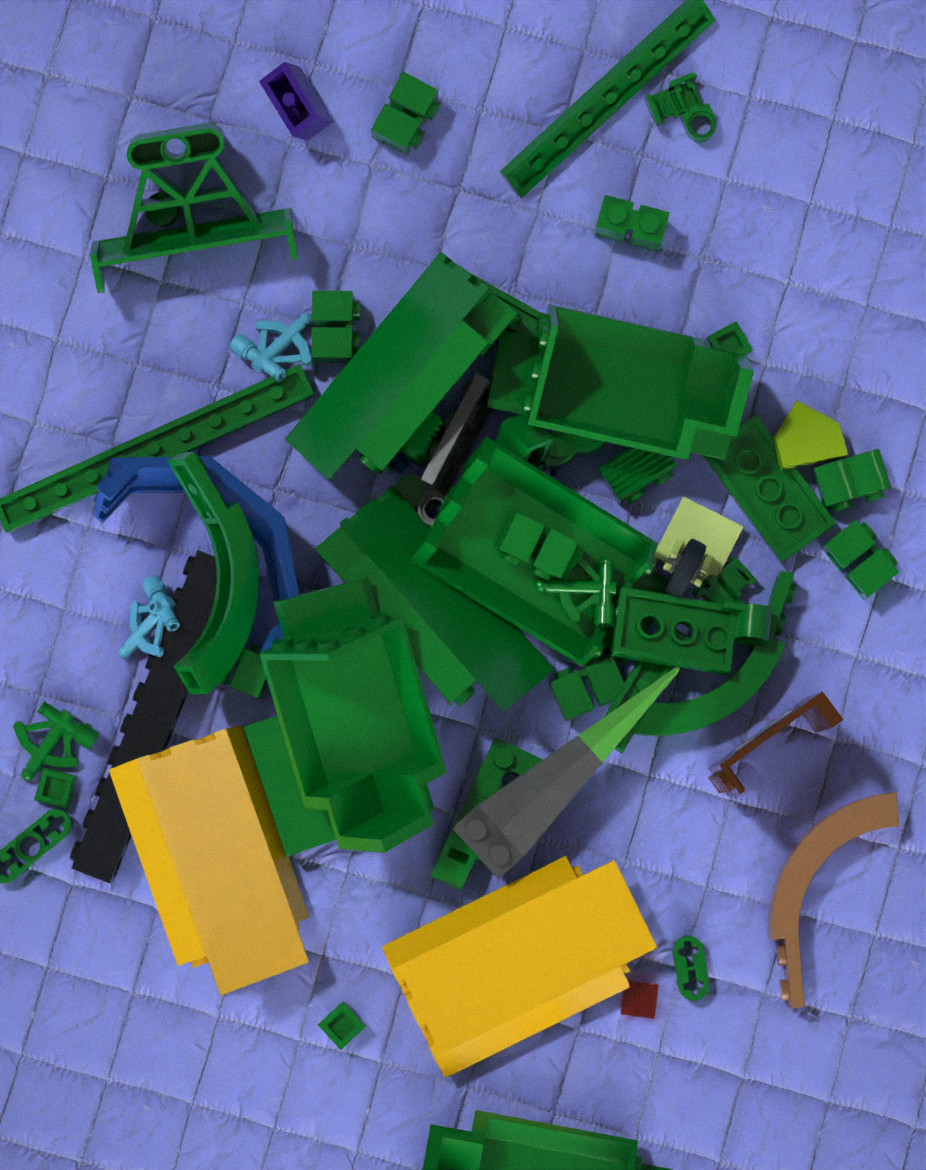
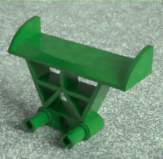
M205 122L203 124L144 134L140 133L130 140L127 148L129 164L133 168L142 170L127 235L97 240L92 243L90 260L97 293L105 292L104 266L287 235L291 260L298 259L291 208L261 213L255 211L218 157L224 148V133L214 122ZM171 139H179L185 144L186 148L182 153L173 154L167 149L166 144ZM204 160L186 193L156 169ZM211 167L215 169L225 186L198 190ZM147 177L167 192L169 196L142 200ZM234 197L246 214L244 216L195 224L191 204ZM183 205L187 225L134 234L138 213Z

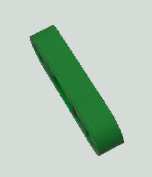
M62 809L47 811L0 850V860L2 862H7L14 857L13 854L9 853L12 848H14L18 858L25 861L22 867L19 861L9 867L10 876L1 874V884L14 881L71 833L73 820L68 812ZM51 816L55 818L63 817L65 820L62 823L63 832L60 833L58 830H55L46 837L52 840L47 845L44 836L35 831V829L40 826L41 830L45 831L52 824L50 821ZM28 836L35 837L40 844V849L34 856H27L21 850V843Z

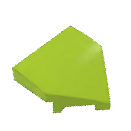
M795 401L782 424L773 435L780 470L841 459L848 456L840 423L799 401Z

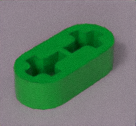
M684 935L679 937L672 947L677 987L684 998L696 1001L702 999L709 990L705 953L702 943L697 938L691 935ZM689 941L691 946L697 947V953L692 954L693 965L687 966V960L684 955H679V949L684 948V942ZM688 970H694L696 980L703 983L701 987L697 988V994H692L689 989H684V983L689 982Z

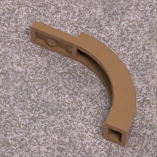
M897 792L858 799L829 813L799 839L783 863L775 881L769 903L768 939H782V945L777 946L776 951L778 966H784L785 980L779 981L781 1001L787 1000L788 1007H805L799 946V916L803 897L812 877L821 864L836 849L849 840L873 830L898 827Z

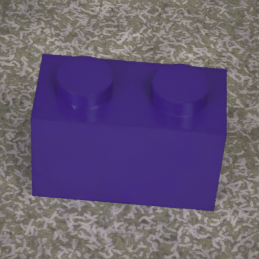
M283 62L259 81L292 137L309 141L334 122L301 67Z

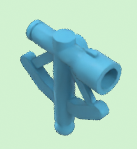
M303 313L300 319L294 321L290 326L281 322L259 320L255 324L256 330L260 332V343L258 345H255L253 341L240 333L232 339L229 349L240 360H250L252 362L251 366L256 372H266L278 382H281L286 377L287 371L278 364L302 362L305 367L312 365L308 344L300 335L307 329L306 326L312 324V315L310 313ZM267 334H279L280 336L266 349ZM291 343L300 352L299 355L279 356Z
M157 575L147 577L142 583V587L151 602L146 606H142L141 603L136 601L131 604L129 626L132 635L118 651L119 656L123 659L129 658L138 647L142 652L161 657L164 654V649L160 647L164 625L170 632L176 631L180 627V623L173 611L176 603L167 596L166 586ZM150 613L148 617L141 623L142 614ZM157 627L154 644H151L147 637Z

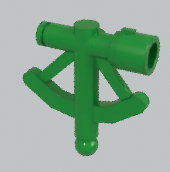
M576 548L561 579H550L549 581L539 579L535 582L534 587L537 592L560 593L561 605L573 623H578L581 620L580 613L591 605H596L594 625L598 627L615 626L617 608L612 604L613 595L616 596L617 582H613L614 561H600L599 576L583 559V550ZM579 564L594 581L570 580L573 569ZM570 594L592 595L578 607L574 606L570 598Z
M44 701L37 712L41 713L48 721L24 725L22 721H16L13 725L20 745L31 755L26 764L27 767L21 772L22 779L25 781L32 780L35 772H38L43 763L52 767H76L78 758L72 756L70 742L72 738L89 750L100 733L93 729V726L89 723L79 724L73 720L75 716L65 709L61 712ZM50 728L39 746L30 740L27 733L29 731ZM63 735L65 756L50 754Z

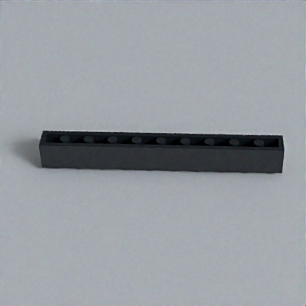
M197 550L195 557L190 555L186 561L183 574L187 578L183 588L177 587L172 597L176 603L173 611L180 623V627L176 631L170 632L164 625L160 645L164 649V654L161 657L150 654L145 669L150 671L145 683L140 681L133 695V701H136L137 704L133 714H126L120 732L124 733L120 746L114 745L108 758L107 764L112 765L111 769L134 759L167 749L189 693L173 666L192 649L208 623L216 594L215 556ZM109 773L107 778L102 776L95 791V796L99 797L94 810L89 808L82 827L87 830L82 842L78 840L75 842L69 859L74 861L71 869L107 883H114L132 835Z

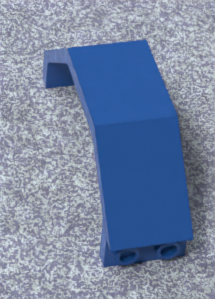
M198 456L203 460L210 480L221 491L223 502L225 504L239 503L248 522L253 540L263 550L273 600L278 601L299 595L285 517L211 456ZM172 457L111 458L107 474L97 486L99 492L93 500L96 503L93 516L104 523L130 495L135 493H185L167 462ZM279 620L270 631L261 652L271 648L273 641L284 638Z

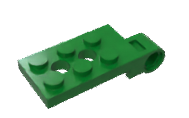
M621 587L618 591L617 615L615 616L611 656L728 675L731 672L734 643L748 646H765L769 644L772 609L760 604H742L725 600L722 604ZM643 619L655 621L658 626L657 634L648 635L644 633L641 629V621ZM678 624L686 625L691 631L690 640L682 641L678 639L674 633L675 626Z
M495 737L454 826L477 805L503 788L501 782L503 776L514 774L519 777L543 759ZM452 829L430 877L461 891L475 860L482 864L484 863Z

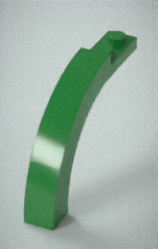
M195 452L178 453L167 462L208 532L215 555L217 584L213 609L202 635L192 649L173 667L190 694L208 695L230 672L248 640L257 608L259 569L253 536L239 503L225 504L221 491L212 483L206 473V466L203 460Z
M783 570L777 573L767 607L772 609L769 644L765 646H752L751 651L739 669L715 690L684 702L652 703L634 735L669 736L701 729L736 711L762 687L779 661L786 644L785 642L773 639L774 634L780 635L784 627L786 616L781 615L785 602L791 603L795 594L797 584L792 583L794 574Z

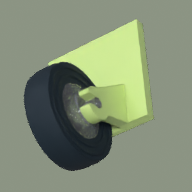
M683 496L654 555V558L665 563L663 569L672 573L664 592L681 598L690 583L700 587L701 583L709 575L718 576L744 526Z

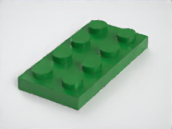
M757 414L739 426L737 437L731 436L725 460L701 455L780 564L836 524L796 467L780 470L773 436Z

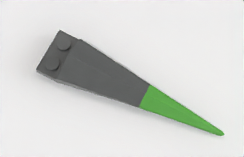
M680 667L674 668L481 802L452 828L498 880L527 854L678 674Z

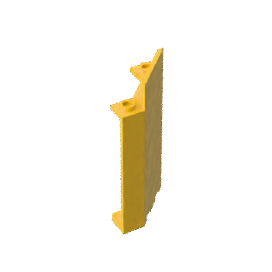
M242 725L226 728L197 740L193 739L172 746L164 751L146 755L109 769L177 966L191 962L192 968L209 962L221 996L309 963L298 929H300L298 922L310 918L289 856L286 857Z
M566 856L381 946L390 968L407 999L414 1018L427 1040L429 1049L445 1078L629 988V983L624 975L630 972L627 963L658 948L615 860L583 875L578 865L573 868L571 867Z

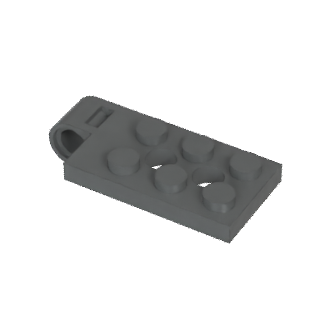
M475 374L473 380L467 381L460 394L462 401L456 411L453 410L447 417L444 426L446 432L441 441L434 443L429 453L430 462L421 478L427 485V488L418 503L417 509L422 521L429 526L434 521V519L430 518L432 508L436 505H441L450 488L456 485L454 481L492 408L487 407L491 383L488 379L478 374Z

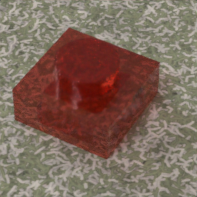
M627 980L630 987L623 990L620 1014L655 1019L659 984Z

